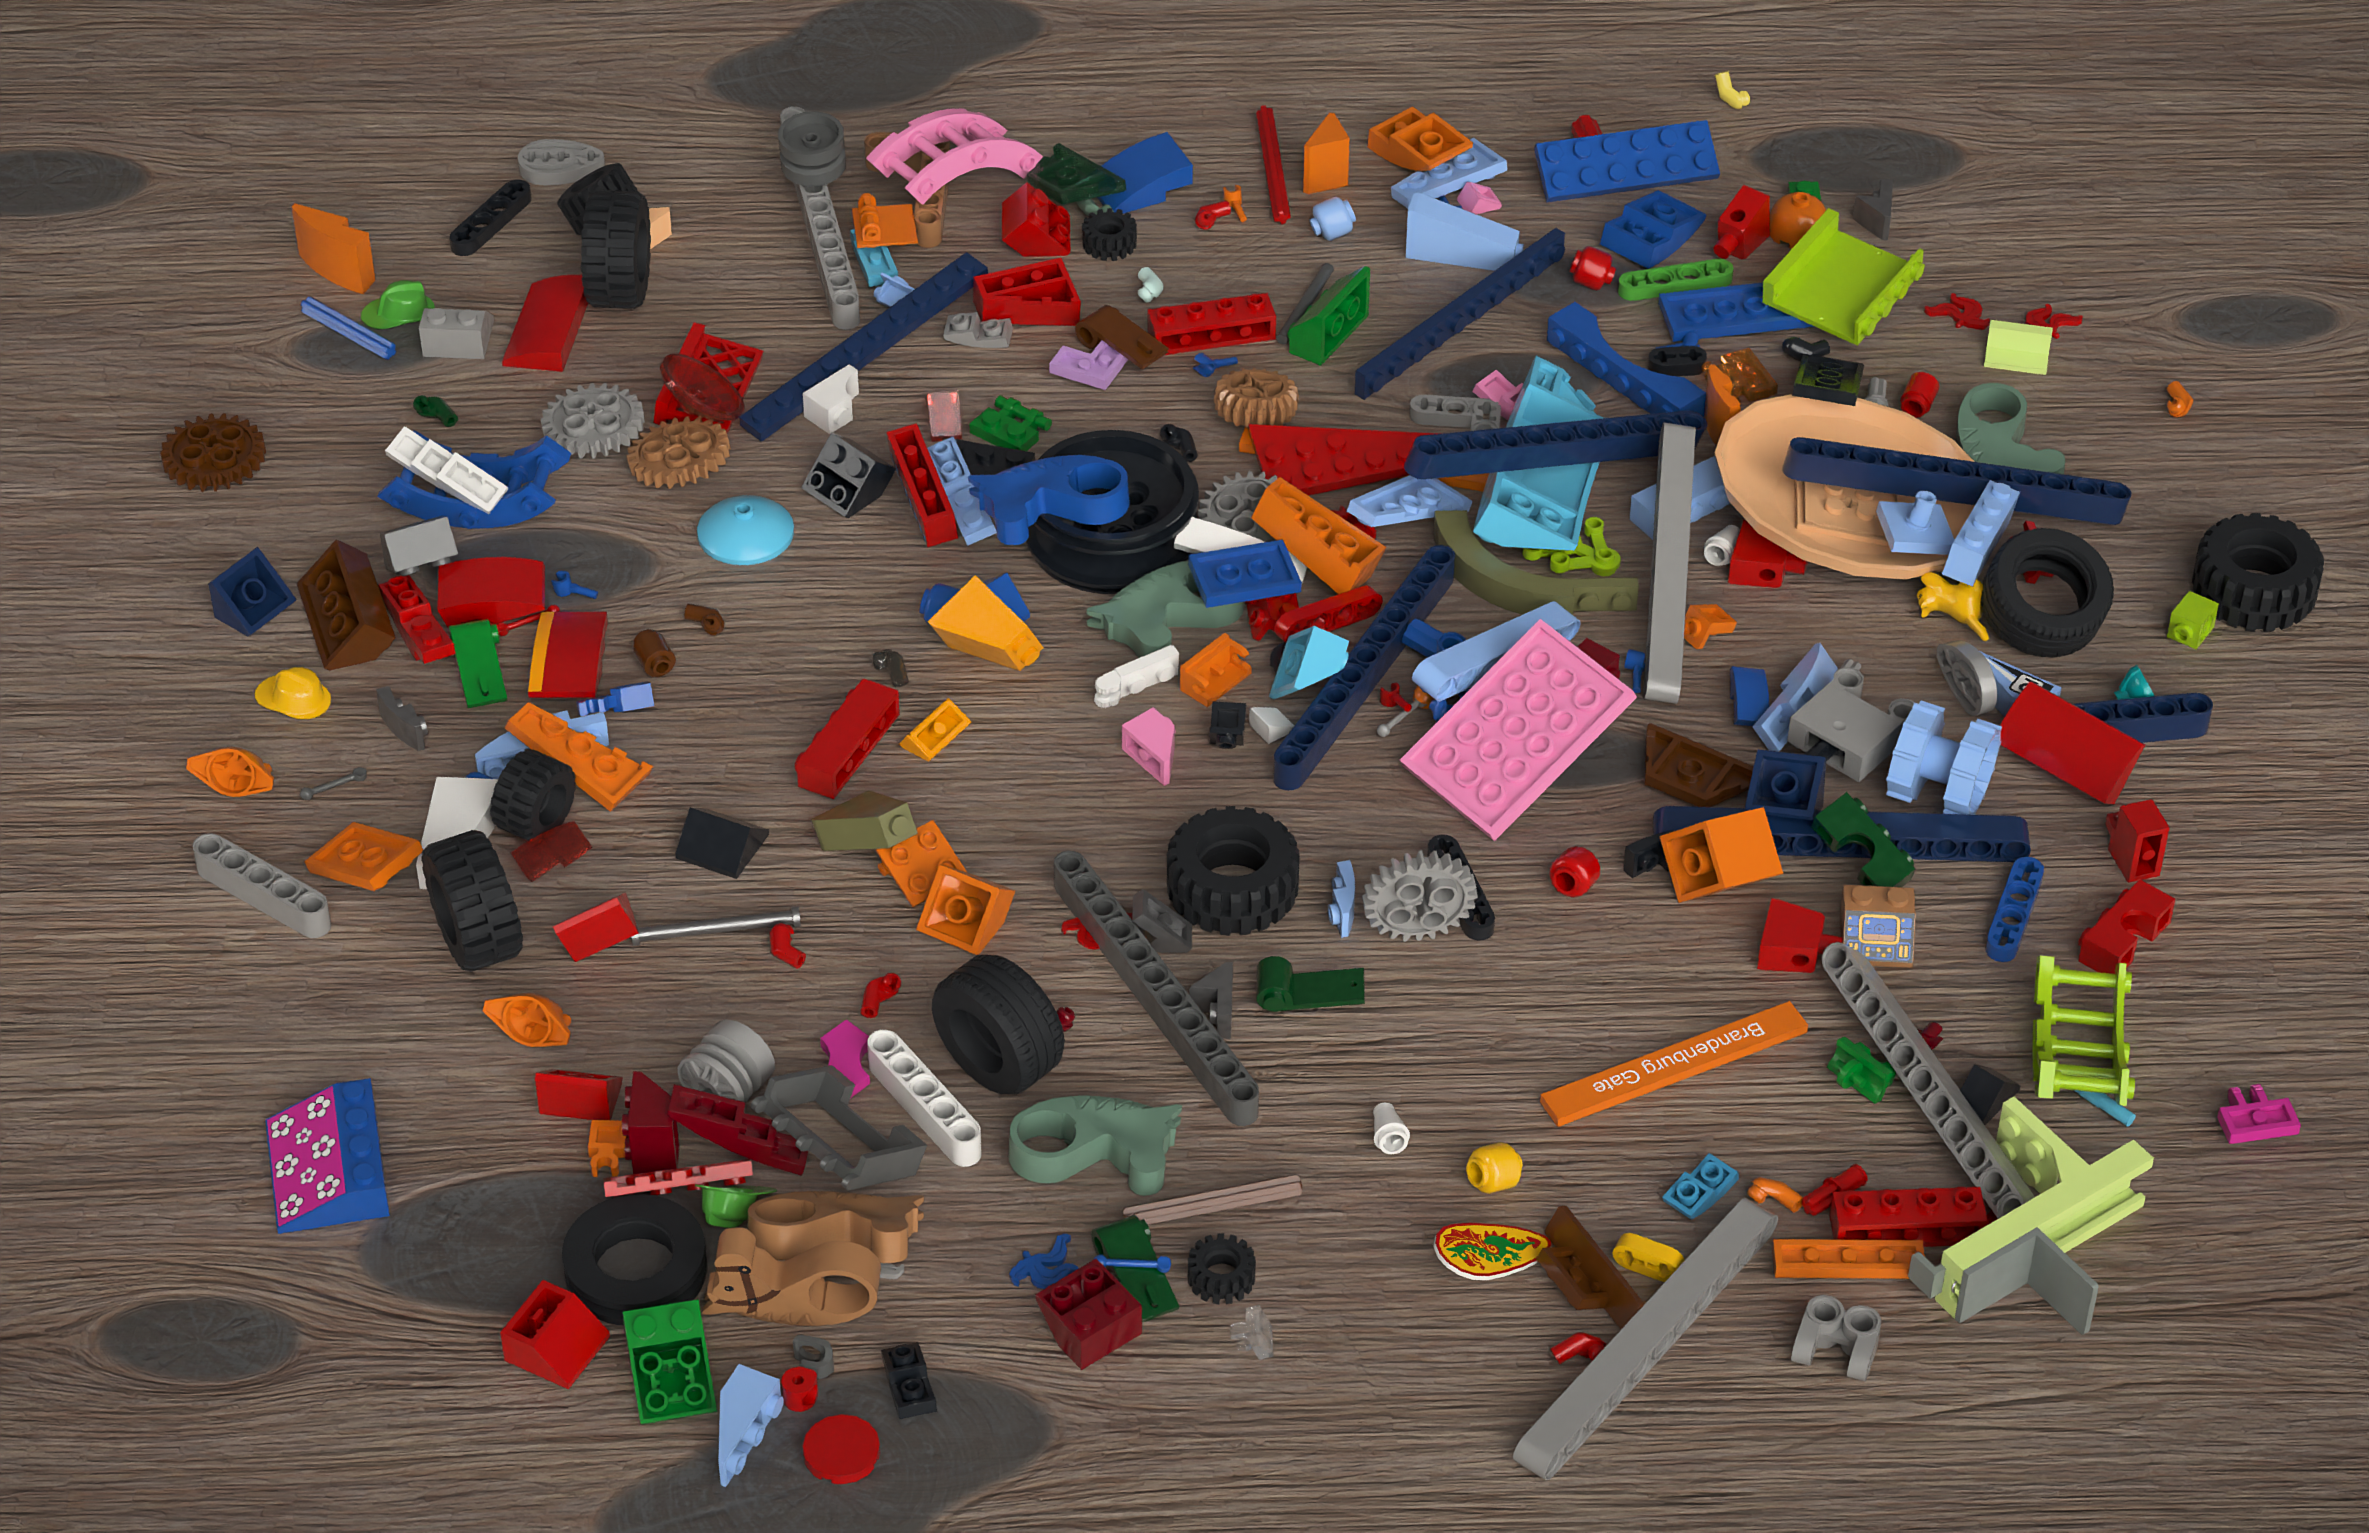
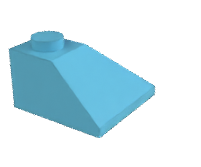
M1316 626L1290 635L1269 697L1272 699L1280 698L1341 671L1348 660L1349 654L1346 650L1349 641Z

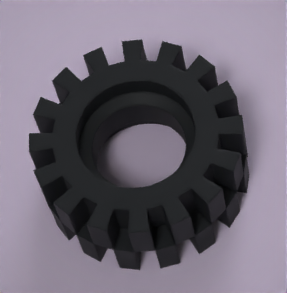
M1107 208V212L1099 209L1097 210V215L1093 212L1090 213L1089 218L1085 217L1084 223H1082L1083 249H1085L1088 255L1092 253V257L1095 259L1101 256L1102 261H1107V257H1111L1112 261H1117V256H1120L1122 259L1126 258L1127 254L1131 255L1133 249H1136L1137 246L1136 220L1134 217L1131 218V214L1128 212L1123 215V210L1117 209L1116 212H1113L1112 208Z
M1217 1233L1216 1240H1213L1211 1235L1205 1236V1244L1198 1240L1195 1243V1249L1191 1248L1188 1257L1189 1286H1192V1292L1195 1295L1201 1293V1299L1206 1302L1209 1297H1213V1304L1218 1305L1220 1304V1299H1225L1226 1304H1232L1234 1296L1238 1301L1244 1299V1292L1249 1294L1252 1291V1285L1255 1284L1256 1259L1252 1247L1247 1248V1242L1243 1239L1237 1243V1236L1230 1234L1229 1240L1224 1239V1233ZM1216 1264H1227L1234 1267L1235 1270L1226 1274H1218L1208 1270V1268Z

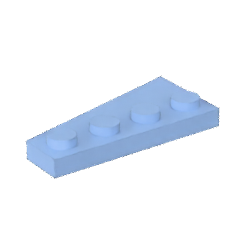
M1409 475L1350 500L1347 512L1357 517L1360 523L1376 527L1433 518L1434 511L1467 510L1469 512L1472 500L1437 478L1417 479Z

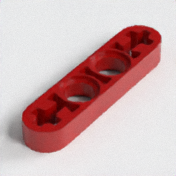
M1362 586L1284 613L1277 620L1274 632L1285 643H1287L1290 635L1312 626L1330 632L1374 616L1381 608L1383 598L1371 586Z

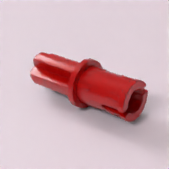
M1853 1164L1836 1177H1827L1823 1181L1822 1186L1802 1198L1801 1204L1804 1207V1212L1807 1215L1816 1216L1831 1206L1833 1192L1855 1191L1861 1186L1866 1185L1868 1177L1864 1169L1858 1164Z

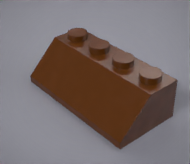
M336 539L297 582L324 669L329 671L374 661L384 650L391 646L396 638L367 553Z

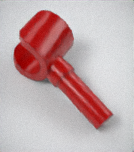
M1397 682L1391 684V691H1386L1383 687L1380 688V703L1383 706L1394 707L1399 705L1406 712L1412 709L1411 704L1400 695V685Z

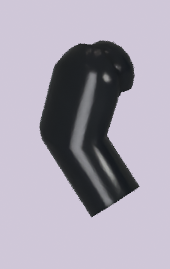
M1791 337L1784 340L1782 350L1785 354L1801 362L1804 354L1821 357L1829 354L1830 346L1826 340L1810 344L1800 338Z
M1166 424L1161 428L1160 436L1163 442L1180 450L1181 455L1187 462H1192L1198 457L1193 437L1189 431L1175 427L1173 424Z

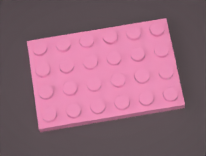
M1539 619L1399 761L1405 769L1495 841L1637 697L1628 686L1542 619Z

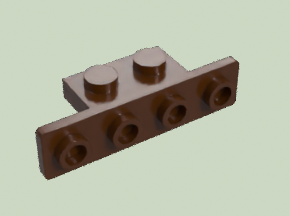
M1559 1206L1545 1229L1546 1236L1555 1247L1542 1248L1536 1258L1537 1261L1545 1269L1548 1277L1556 1283L1567 1297L1569 1304L1576 1310L1604 1308L1617 1326L1622 1329L1645 1303L1567 1206Z

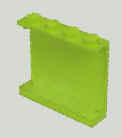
M1828 208L1764 279L1762 303L1858 346L1866 336H1870L1873 333L1882 317L1886 318L1889 315L1893 304L1906 295L1908 287L1913 281H1918L1921 278L1925 268L1923 264L1924 250L1919 248L1915 254L1910 256L1909 261L1839 231V212Z

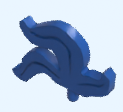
M1062 1234L1057 1236L1050 1253L1031 1256L1029 1251H1023L1022 1256L1024 1259L1020 1260L1009 1273V1278L1013 1285L1019 1287V1280L1030 1276L1031 1282L1035 1287L1045 1289L1079 1269L1074 1264H1063L1067 1257L1066 1244L1071 1241V1235ZM1057 1266V1267L1054 1268L1053 1270L1046 1268V1267Z

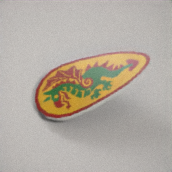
M1457 1223L1442 1227L1434 1238L1433 1247L1438 1259L1456 1274L1472 1280H1490L1505 1277L1538 1263L1536 1258L1542 1248L1551 1247L1552 1243L1545 1235L1520 1227L1485 1223Z

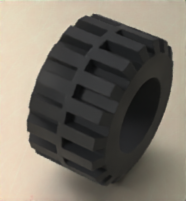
M609 164L589 173L571 185L559 198L557 205L576 235H582L585 206L591 193L596 190L638 191L622 164Z
M526 749L524 752L516 754L514 759L507 763L494 787L490 803L492 804L490 814L493 817L494 825L533 844L543 843L548 837L551 838L563 824L574 800L576 777L575 773L572 772V768L534 749Z

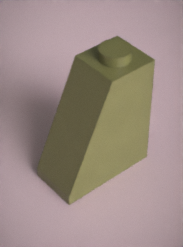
M869 790L811 819L820 846L824 851L890 848L918 834L907 802Z

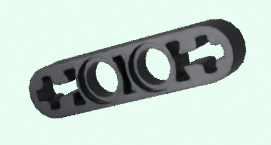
M512 180L502 186L451 232L449 237L451 251L458 256H469L480 249L531 202L529 183L524 180ZM505 208L502 211H494V209ZM480 224H487V225H488V226H485V227H475V226L480 225Z
M1437 835L1429 840L1427 857L1434 850L1437 851L1438 858H1441L1444 853H1449L1451 861L1460 858L1462 866L1468 865L1470 873L1474 875L1455 838L1449 835ZM1474 875L1478 896L1474 901L1475 908L1468 909L1469 918H1459V922L1467 937L1480 941L1486 940L1493 935L1495 915ZM1475 914H1477V920H1478V922H1477V921H1473Z

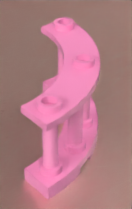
M958 108L935 111L908 122L910 127L899 134L895 132L890 134L866 159L885 177L888 178L896 171L909 181L905 189L923 205L943 185L957 176L984 167L1005 168L1025 179L1043 156L1023 142L1003 137L1007 130L989 116L980 112H969L966 109ZM951 141L957 147L944 153L935 144ZM919 151H923L934 161L917 173L904 162Z

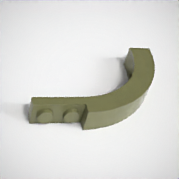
M1467 510L1434 511L1433 536L1435 546H1448L1455 552L1454 578L1469 591L1491 604L1522 615L1553 601L1557 602L1572 615L1575 611H1637L1638 578L1569 579L1545 577L1525 572L1499 560L1482 546L1472 532Z

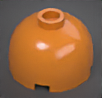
M1794 192L1782 196L1776 201L1770 212V237L1778 244H1780V240L1789 243V248L1792 249L1826 211L1824 204L1818 198L1805 192Z

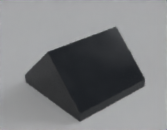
M690 807L675 853L676 859L737 879L768 837L769 829L709 809Z

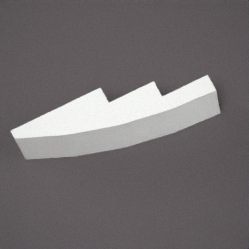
M405 426L385 450L388 457L416 475L490 514L508 490L507 486L458 453H450L431 439L426 441Z
M1192 517L1185 529L1176 536L1174 548L1197 554L1264 543L1265 541ZM1289 552L1303 583L1308 567Z

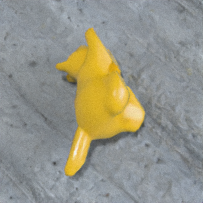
M1932 572L1921 576V581L1926 587L1920 589L1916 596L1921 608L1922 618L1927 617L1931 612L1941 611L1950 615L1957 622L1968 625L1982 641L1989 639L1987 629L1979 622L1983 612V607L1981 606L1983 584L1978 579L1972 587L1962 582L1950 584L1942 576Z

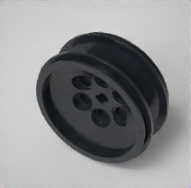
M1099 430L1067 438L1052 446L1038 459L1067 455L1096 456L1117 462L1123 466L1128 476L1130 505L1127 512L1119 519L1101 525H1088L1044 513L1038 517L1033 525L1028 527L1029 538L1026 540L1031 554L1039 566L1055 580L1081 591L1098 594H1117L1123 588L1146 574L1171 564L1187 561L1188 555L1192 554L1175 549L1174 542L1176 536L1185 529L1191 518H1198L1196 514L1199 503L1198 483L1187 461L1170 445L1154 437L1137 432ZM1094 488L1083 491L1081 493L1086 495H1099L1107 493L1111 490L1104 488Z

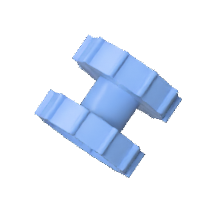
M1920 700L1919 704L1914 703L1906 721L1903 723V728L1892 753L1889 773L1886 778L1888 789L1886 795L1911 803L1912 799H1918L1925 782L1930 779L1947 785L1943 797V814L1975 815L1982 800H1984L1992 773L1995 770V763L2002 742L2000 741L2002 726L1977 718L1976 722L1971 721L1963 740L1956 742L1941 737L1945 725V708Z

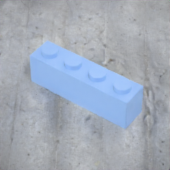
M1715 456L1694 465L1690 523L1731 504L1728 501ZM1656 484L1632 495L1629 519L1652 540Z
M1989 481L1952 544L1942 573L1943 575L1973 587L2011 520L2020 494L2019 491L2011 489L2004 483Z

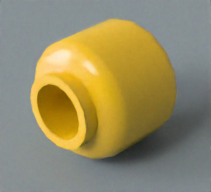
M1497 1142L1473 1150L1466 1166V1172L1470 1183L1482 1193L1492 1194L1516 1186L1521 1177L1523 1164L1520 1155L1514 1148L1507 1143Z

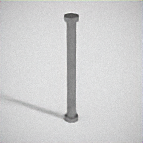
M799 906L791 907L790 911L640 928L637 925L639 933L632 936V944L637 946L640 945L641 941L773 927L777 923L793 924L794 928L801 927Z

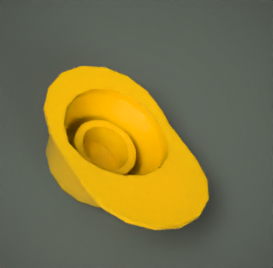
M304 667L281 670L275 676L261 682L255 690V699L259 705L296 719L319 717L327 711L331 704V695L327 688L321 684L316 673Z

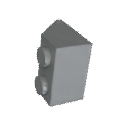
M424 308L419 325L423 357L484 359L494 323V315L487 311L471 309Z

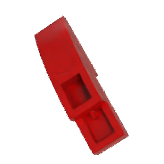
M410 575L396 576L389 579L388 582L378 584L386 607L416 661L421 659L426 664L456 654L452 640L433 616L430 602Z

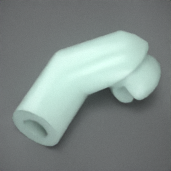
M1149 267L1142 268L1138 273V278L1144 286L1138 290V295L1146 303H1149L1154 297L1157 298L1162 293L1164 286L1159 277Z

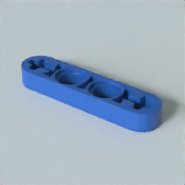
M2033 857L2017 859L2009 874L1986 943V953L1995 961H2011L2019 950L2044 874L2043 864ZM2025 872L2030 873L2028 882L2022 880ZM2019 893L2025 895L2028 899L2017 901L2010 895ZM2013 917L2020 923L2011 925L2005 923L2002 919ZM2002 936L2008 938L2005 946H2000Z

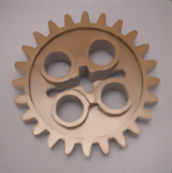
M687 416L683 422H678L677 418H673L671 424L662 421L659 428L650 426L649 434L639 433L640 439L632 440L633 447L628 448L629 455H626L631 474L636 476L638 482L644 480L645 486L655 483L656 488L667 484L668 489H671L675 483H679L681 487L685 486L686 481L696 484L698 477L707 479L709 478V471L718 472L717 465L726 464L725 458L730 457L729 450L731 447L726 430L721 429L720 423L713 425L712 419L702 422L701 417L690 421L689 416Z

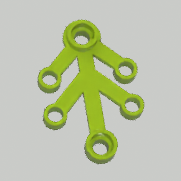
M1598 517L1586 519L1584 533L1591 538L1593 548L1583 544L1579 535L1578 545L1574 551L1523 548L1522 552L1523 557L1531 561L1542 557H1551L1550 569L1555 573L1591 568L1592 572L1596 575L1610 576L1616 572L1621 563L1619 553L1607 547L1603 537L1604 521ZM1569 554H1577L1581 557L1570 558Z

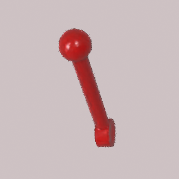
M554 604L542 612H560V608ZM541 612L509 624H497L499 636H506L509 630L539 620Z

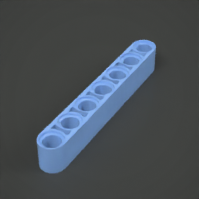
M1550 602L1424 659L1414 670L1412 681L1435 700H1445L1473 687L1539 619H1542L1569 641L1578 632L1581 622L1557 602Z

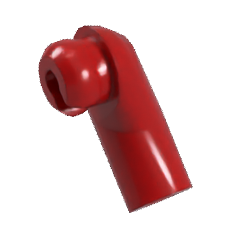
M887 973L885 976L876 978L867 984L860 1010L864 1017L875 1018L878 1015L880 1003L894 997L898 993L902 982L897 974Z
M1578 1332L1550 1348V1351L1559 1365L1575 1355L1590 1358L1592 1362L1606 1347V1343L1600 1337Z

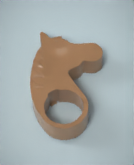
M802 1191L778 1194L761 1199L750 1205L748 1208V1230L756 1237V1247L766 1250L776 1260H788L825 1242L848 1241L868 1248L878 1257L880 1263H896L908 1257V1237L912 1233L918 1232V1221L924 1218V1212L918 1211V1206L924 1202V1196L914 1195L885 1198L836 1191Z

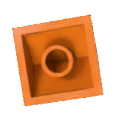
M1329 112L1304 145L1303 193L1312 194L1348 186L1350 138L1334 113Z

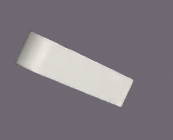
M878 1030L872 1033L868 1038V1060L871 1073L954 1164L962 1167L976 1164L981 1158V1128L978 1122L896 1033L890 1030Z

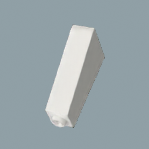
M436 777L421 842L423 850L431 843L470 830L481 831L488 838L496 826L490 814L492 806L490 803L498 779ZM421 853L418 855L416 863L420 889H427L422 869Z

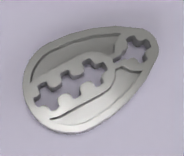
M559 139L537 140L524 146L518 154L520 175L524 180L536 185H561L577 182L589 173L605 166L604 153L600 149L576 141Z
M1962 640L1939 644L1937 647L1938 663L1951 691L1964 710L1972 716L1993 711L1997 702V687L1993 671L1985 656L1970 643Z

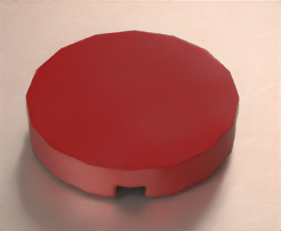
M844 1414L829 1416L815 1423L806 1433L802 1446L805 1465L812 1475L820 1480L823 1477L831 1480L833 1484L840 1485L857 1482L868 1476L874 1469V1464L879 1460L881 1453L878 1434L871 1424L857 1416Z

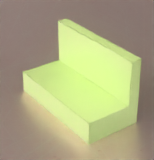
M1990 320L1984 367L2046 375L2053 328Z

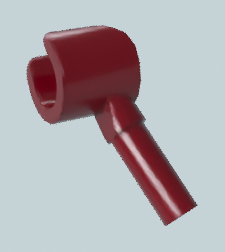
M1930 1022L1923 1030L1917 1029L1931 1050L1943 1040L1942 1037L1938 1036L1943 1028L1936 1022Z

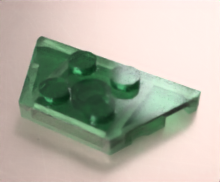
M1060 143L1053 147L1054 154L1050 158L1044 156L1039 161V165L1027 174V180L1030 185L1035 189L1042 190L1048 197L1062 205L1127 190L1125 179Z

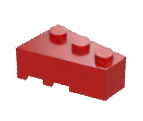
M1061 257L974 276L973 303L981 322L991 319L1010 318L1012 324L1076 326L1080 322L1081 301Z

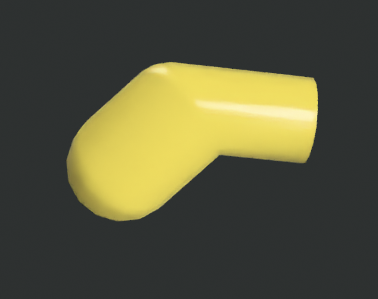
M1729 71L1715 74L1719 95L1724 102L1734 109H1742V106L1749 105L1750 96L1748 92H1738L1732 87Z

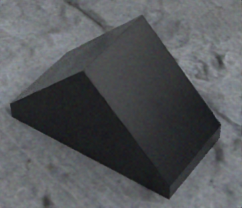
M1974 1064L1960 1091L1983 1124L1986 1125L2002 1109L2003 1102L2014 1097L2020 1091L2021 1085L1992 1068Z

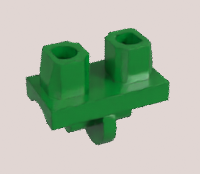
M1845 1036L1839 1038L1836 1043L1835 1054L1827 1065V1068L1837 1075V1084L1844 1089L1852 1086L1874 1104L1882 1101L1886 1088L1892 1085L1896 1071L1888 1062L1880 1063L1873 1058L1870 1049L1863 1043L1854 1044Z

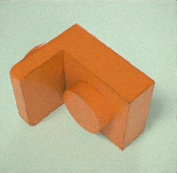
M1717 604L1690 605L1685 614L1684 639L1695 649H1703L1709 635L1732 633L1737 621Z

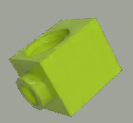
M2189 591L2171 613L2167 637L2197 650L2214 628L2219 603Z

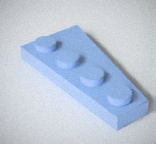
M1475 138L1470 139L1473 142L1472 148L1429 171H1417L1391 186V196L1408 209L1413 192L1422 193L1432 198L1445 196L1453 191L1463 189L1467 182L1477 183L1485 179H1492L1496 175L1507 171V160Z

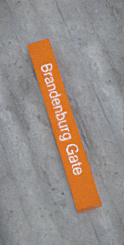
M1788 1001L1541 1094L1540 1103L1556 1126L1560 1127L1806 1034L1808 1023L1793 1004Z

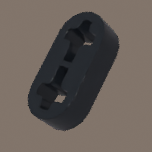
M1697 346L1655 348L1649 353L1648 370L1677 377L1700 375L1706 369L1707 353L1704 349Z

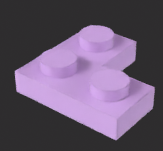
M1102 340L1091 354L1062 346L1049 363V372L1066 379L1106 390L1128 359Z

